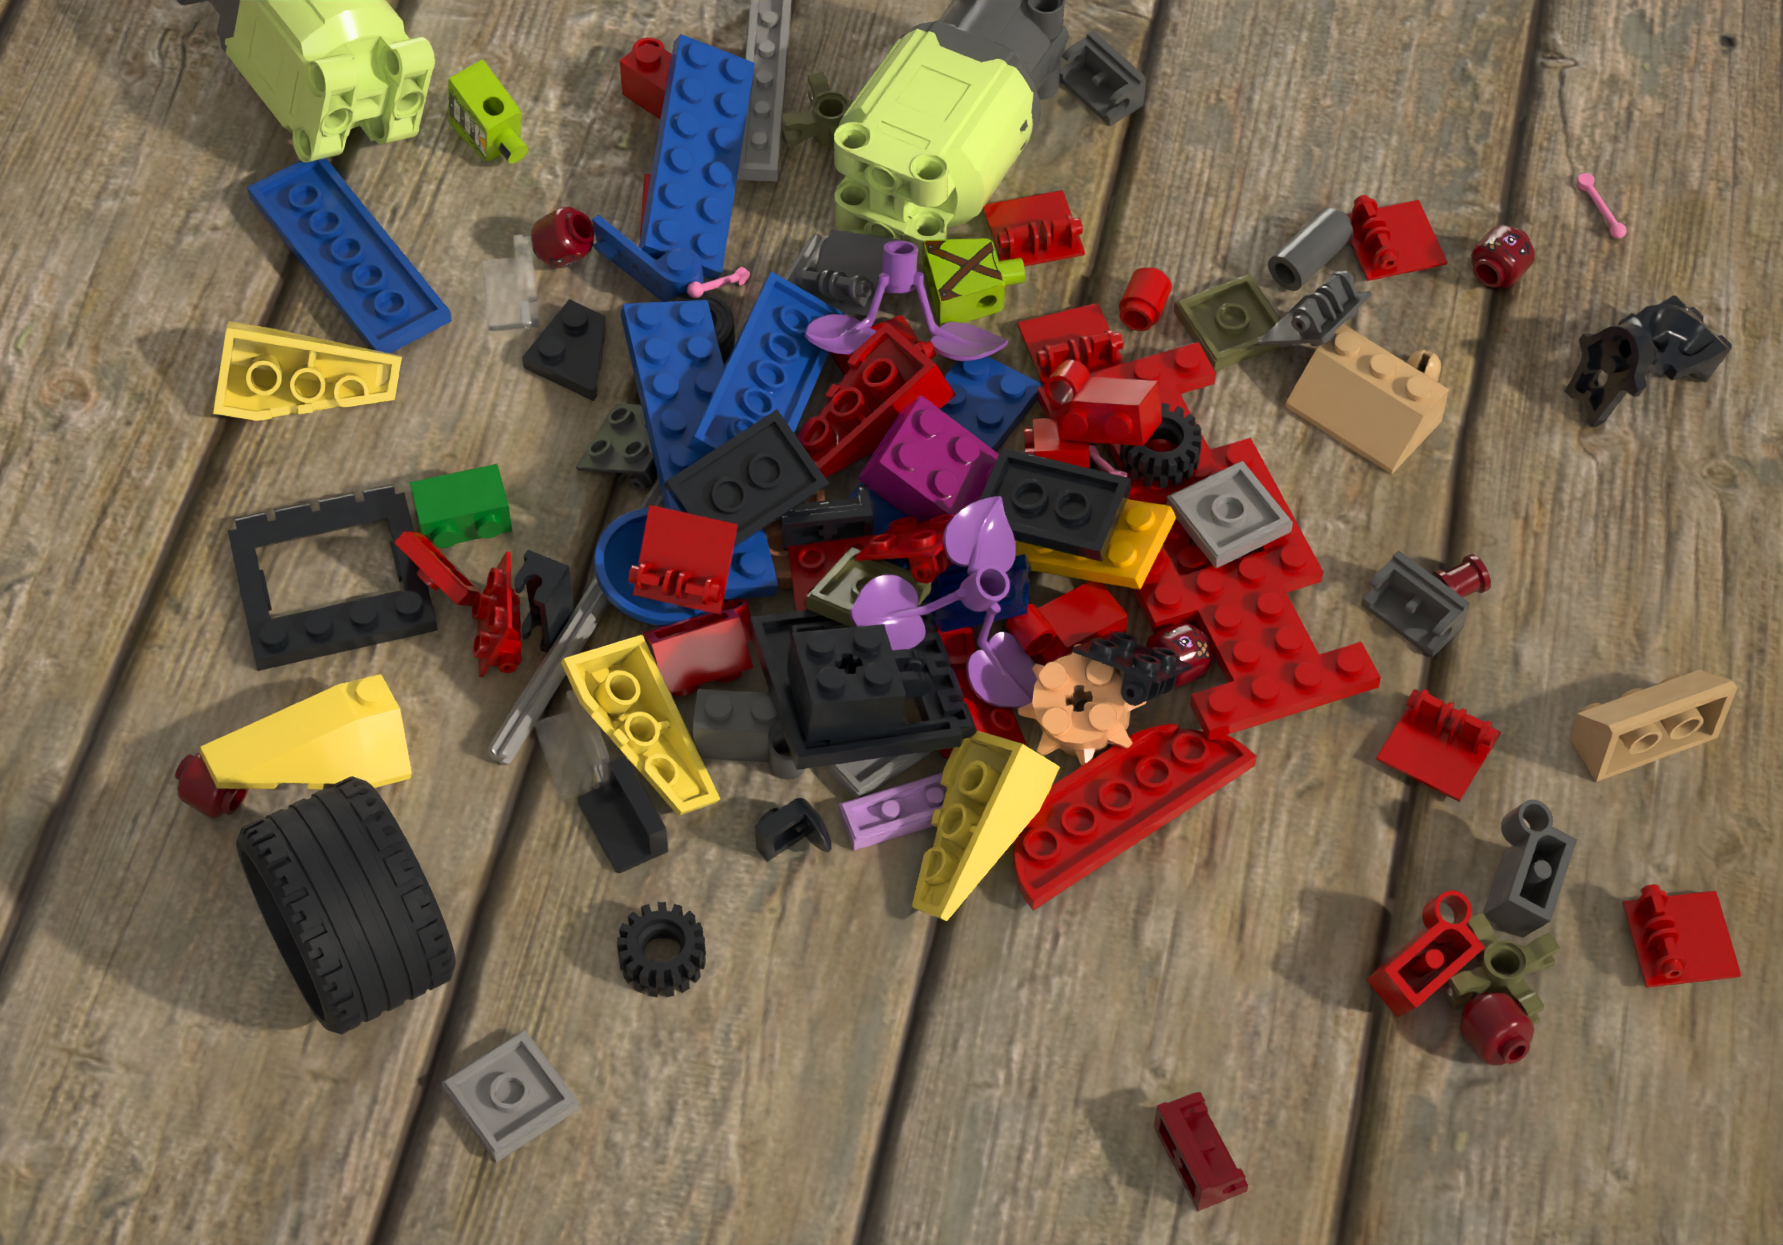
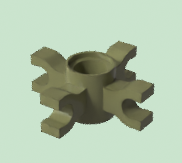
M824 72L808 75V82L812 89L808 91V97L813 111L781 114V120L785 127L782 130V137L787 147L800 144L807 138L814 137L819 144L832 147L834 152V133L839 127L843 115L854 100L849 101L842 93L830 91Z
M1483 912L1471 917L1466 925L1485 946L1476 955L1481 966L1470 971L1460 972L1449 979L1448 982L1452 988L1447 989L1444 994L1449 1003L1456 1010L1465 1006L1472 998L1481 993H1505L1516 1001L1529 1016L1533 1025L1539 1023L1540 1018L1537 1013L1543 1011L1544 1004L1538 995L1529 988L1523 978L1529 973L1553 966L1555 959L1552 955L1559 952V945L1550 932L1536 938L1524 947L1508 940L1498 941ZM1493 968H1504L1511 974L1503 975L1496 972Z

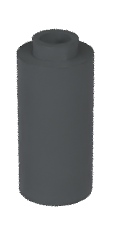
M1324 208L1269 259L1268 268L1274 280L1287 290H1299L1353 239L1354 232L1350 218L1344 212L1333 208Z

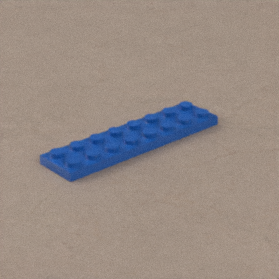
M708 300L623 304L620 315L664 505L667 509L681 511L664 487V484L667 480L703 458L702 455L687 447L724 369ZM762 529L734 548L724 600L776 595L778 582L765 529Z

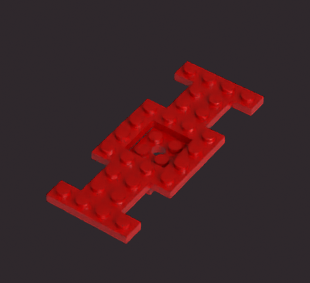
M1199 342L1089 373L1090 377L1158 381L1161 409L1162 403L1170 404L1169 411L1174 412L1177 406L1184 409L1183 418L1189 415L1190 411L1181 394L1214 385L1216 376ZM1043 386L1037 390V400L1048 419L1050 418L1049 400L1045 395ZM1201 433L1202 442L1198 468L1193 470V476L1189 480L1182 476V484L1174 486L1172 480H1168L1167 488H1159V481H1153L1152 487L1144 485V477H1141L1136 482L1131 478V471L1127 472V477L1131 478L1132 486L1128 497L1129 500L1166 505L1167 496L1243 461L1293 522L1290 533L1215 569L1200 548L1191 545L1193 539L1178 520L1175 519L1141 589L1132 588L1154 633L1179 623L1191 622L1194 627L1204 631L1212 643L1214 656L1228 683L1193 693L1190 700V706L1208 741L1379 688L1381 677L1362 642L1319 654L1291 603L1287 593L1322 582L1323 570L1251 437L1209 449ZM1163 439L1150 440L1144 444L1147 448L1157 452H1168L1178 448L1174 443ZM1106 443L1119 470L1124 471L1122 468L1123 461H1120L1119 455L1120 444Z

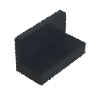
M626 756L608 763L610 783L578 797V805L616 873L625 872L668 852L666 827Z

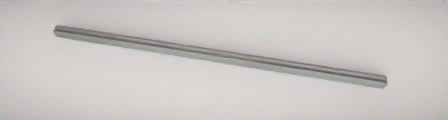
M819 234L812 235L784 279L796 285L794 278L798 270H802L806 266L816 268L828 238L822 237ZM659 479L656 480L639 509L649 508V505L665 508ZM596 577L489 744V757L493 761L499 762L502 765L511 763L566 675L561 661L566 657L580 653L611 602L603 594Z

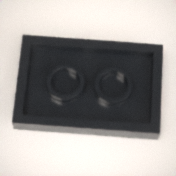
M776 409L667 480L664 487L682 512L738 524L735 548L826 488L829 482Z
M1002 448L980 500L994 496L1002 498L1004 512L1015 541L1102 562L1132 486L1131 478Z

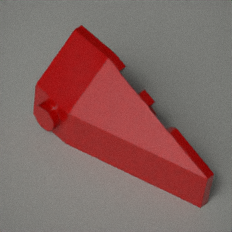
M888 322L854 351L847 362L850 369L839 385H831L825 394L828 401L819 415L808 419L797 435L798 440L825 478L874 452L898 413L920 395L939 409L956 395L938 366Z

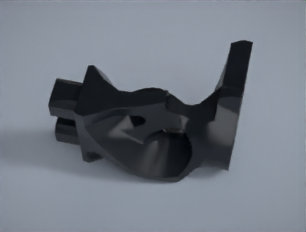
M1673 295L1658 305L1645 307L1637 315L1629 314L1616 326H1610L1596 334H1582L1579 338L1582 358L1565 392L1571 398H1575L1584 404L1587 410L1586 422L1591 427H1597L1607 420L1627 392L1633 397L1640 396L1647 386L1645 375L1651 372L1659 376L1665 374L1671 381L1689 375L1704 383L1707 382L1732 349V344L1723 335L1717 336L1704 323V316L1695 307L1688 308L1676 295ZM1602 370L1608 374V380L1603 386L1599 385L1598 376Z

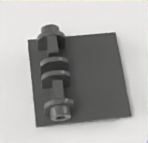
M832 229L816 268L806 266L802 270H798L794 278L795 284L845 314L867 317L878 286L879 274L882 273L883 246L887 242L899 239Z
M1346 270L1336 271L1322 286L1316 289L1315 293L1305 295L1257 343L1259 346L1278 345L1279 347L1310 343L1312 346L1322 345L1334 337V332L1346 320L1357 315L1359 312L1358 308L1372 294L1370 291L1357 292L1353 285L1354 277L1350 272Z
M615 404L593 441L589 444L576 469L580 471L627 473L631 478L629 484L633 489L644 491L645 488L652 487L657 471L642 406Z

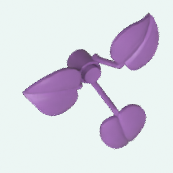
M901 240L890 241L883 246L882 273L879 274L878 286L867 317L860 322L858 319L847 315H825L808 325L804 337L812 344L829 352L853 354L856 349L877 332L870 327L874 323L883 293H909L917 290L928 331L934 336L930 341L933 343L936 353L953 360L969 361L989 356L1003 349L1008 344V339L966 323L947 322L938 327L934 322L923 285L924 273L917 271L918 247L911 242Z
M994 496L966 506L949 521L944 530L943 544L946 556L952 563L968 567L967 573L969 576L963 580L960 589L925 606L918 607L917 592L908 581L896 575H882L872 579L861 589L849 612L854 627L884 624L892 650H909L918 645L925 637L926 630L920 617L921 615L931 613L957 600H961L967 608L973 611L981 612L986 610L987 613L977 639L981 650L970 655L966 663L968 683L974 694L989 705L1001 708H1020L1032 702L1034 685L1038 680L1032 671L1034 665L1031 657L1025 653L1014 636L1007 632L996 633L987 641L995 614L1001 610L997 602L1003 599L1010 589L1009 578L1005 572L1012 567L1016 556V543L1004 512L1002 498Z

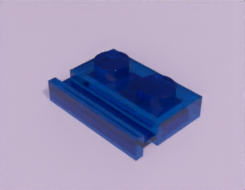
M1025 554L1015 556L1012 567L1005 572L1009 578L1010 589L1008 594L997 602L1001 610L995 614L993 621L1024 615L1028 612L1030 589L1028 572L1031 571V564ZM968 567L940 574L942 587L938 588L937 600L960 589L963 580L969 576L967 573ZM957 600L937 609L935 622L941 633L983 624L987 611H973L967 608L961 600Z

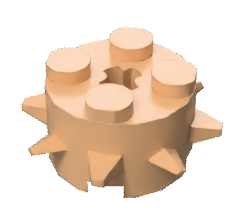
M1073 652L1071 655L1058 658L1054 662L1047 663L1045 666L1040 664L1033 666L1032 671L1038 679L1034 685L1033 699L1031 703L1018 708V715L1038 721L1043 732L1037 749L1040 755L1045 756L1057 749H1061L1069 756L1078 757L1081 766L1091 761L1093 756L1102 754L1110 749L1112 744L1126 749L1133 744L1126 733L1129 726L1130 711L1146 704V701L1140 705L1133 706L1123 700L1121 695L1122 670ZM1080 700H1088L1084 705V711L1076 712L1074 705H1077Z

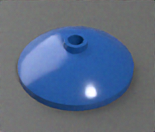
M649 508L628 512L608 525L596 546L594 572L603 594L616 608L636 620L660 626L707 613L706 611L633 595L635 584L629 583V573L633 565L638 566Z

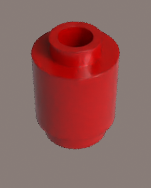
M1153 267L1139 268L1133 272L1119 303V317L1125 326L1135 331H1147L1159 321L1172 291V283L1164 272Z

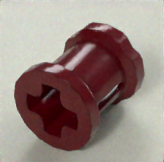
M1474 554L1465 556L1461 564L1447 571L1437 570L1432 573L1434 577L1463 598L1474 592L1484 593L1491 588L1488 570L1482 560Z

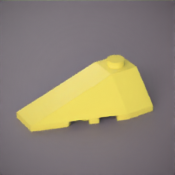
M228 321L213 414L259 421L283 415L305 414L316 410L336 407L344 408L395 400L402 356L273 328Z
M643 635L566 657L561 661L579 703L678 816L715 804L720 800Z
M381 674L338 684L200 746L199 750L217 788L275 789L279 783L307 784V789L322 790L324 784H335L350 776L365 780L374 788L410 779L412 774L401 711Z
M977 731L972 737L962 739L961 746L953 748L943 770L940 784L947 787L942 809H935L931 825L937 827L933 847L924 853L912 907L923 913L948 921L1039 812L1046 796L1051 790L1052 783L1060 767L1024 744Z

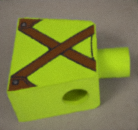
M988 238L923 241L922 268L939 327L947 322L965 323L1000 312L1004 308L1005 286L1022 284L1026 281L1022 258L998 261L993 241Z

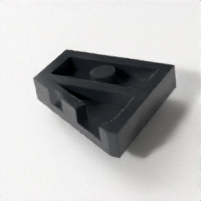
M569 299L523 355V368L594 401L598 392L597 380L599 369H601L602 344L604 343L606 333L605 316Z

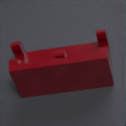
M1201 1092L1192 1093L1169 1103L1164 1102L1157 1105L1154 1129L1197 1212L1245 1193L1248 1190L1246 1177L1241 1168L1237 1169L1208 1114V1108L1204 1103L1205 1099Z

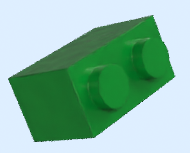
M498 463L410 482L420 533H423L437 548H449L457 543L480 538L489 539L503 533L512 532L509 505Z

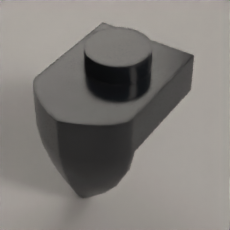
M796 798L782 808L769 810L755 825L756 849L767 862L805 837L823 852L828 853L832 849L830 836L822 817L804 798Z

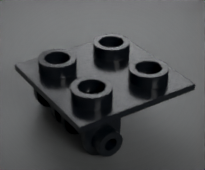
M1112 631L1109 635L1100 638H1093L1092 641L1073 647L1072 650L1073 653L1124 671L1121 695L1126 703L1133 706L1140 705L1145 701L1159 697L1161 694L1170 692L1175 686L1177 675L1192 669L1193 665L1179 660V654L1171 649L1164 647H1152V649L1137 644L1136 637L1118 631Z

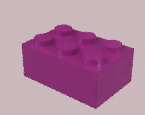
M920 395L898 413L858 477V480L865 485L868 484L870 489L906 516L915 517L916 521H929L943 514L956 515L966 506L979 501L999 454Z

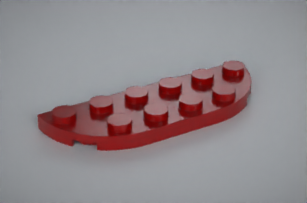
M1179 724L1159 725L1134 733L1129 736L1133 744L1128 749L1114 745L1053 784L1039 812L1015 839L1014 873L1025 901L1034 911L1253 768L1257 756L1229 735L1208 741L1203 731L1179 729Z

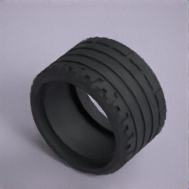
M350 776L333 784L330 789L324 788L312 794L309 799L303 798L289 805V808L286 810L280 809L267 815L265 820L259 819L241 828L236 841V847L252 893L292 977L312 1012L326 1030L342 1035L360 1026L361 1022H369L381 1016L383 1011H391L403 1005L405 1000H413L425 994L428 989L433 990L451 980L456 966V958L439 906L400 826L384 800L369 782Z

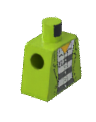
M482 59L448 78V123L484 161H491L500 155H503L510 164L517 163L523 159L528 153L529 148L521 139V111L487 63Z

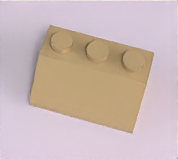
M1342 324L1334 332L1335 335L1330 341L1319 345L1287 399L1285 408L1392 475L1442 422L1449 389L1345 324Z
M1697 670L1686 675L1680 673L1673 674L1665 678L1660 684L1644 690L1641 688L1631 689L1619 699L1602 705L1600 703H1593L1584 707L1576 715L1569 739L1595 782L1718 738L1737 691V686L1733 680L1703 670Z

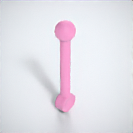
M1587 173L1579 175L1577 187L1582 191L1588 192L1609 224L1610 235L1615 239L1624 237L1626 227L1616 221L1594 188V177Z
M740 267L734 274L702 284L700 282H692L687 287V293L692 298H699L705 291L735 282L742 286L748 281L750 272L744 267Z
M1089 445V462H1094L1104 472L1127 477L1126 472L1114 469L1101 458L1097 447Z

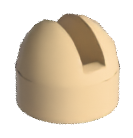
M1425 349L1415 351L1409 357L1407 364L1417 370L1420 364L1427 365L1425 372L1422 373L1438 382L1441 362L1437 354L1428 352Z

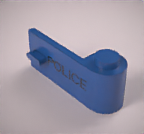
M600 215L592 219L596 243L593 244L594 249L607 260L615 263L660 301L668 302L677 295L687 293V287L692 282L705 283L701 259L696 252L686 248L672 249L656 261Z

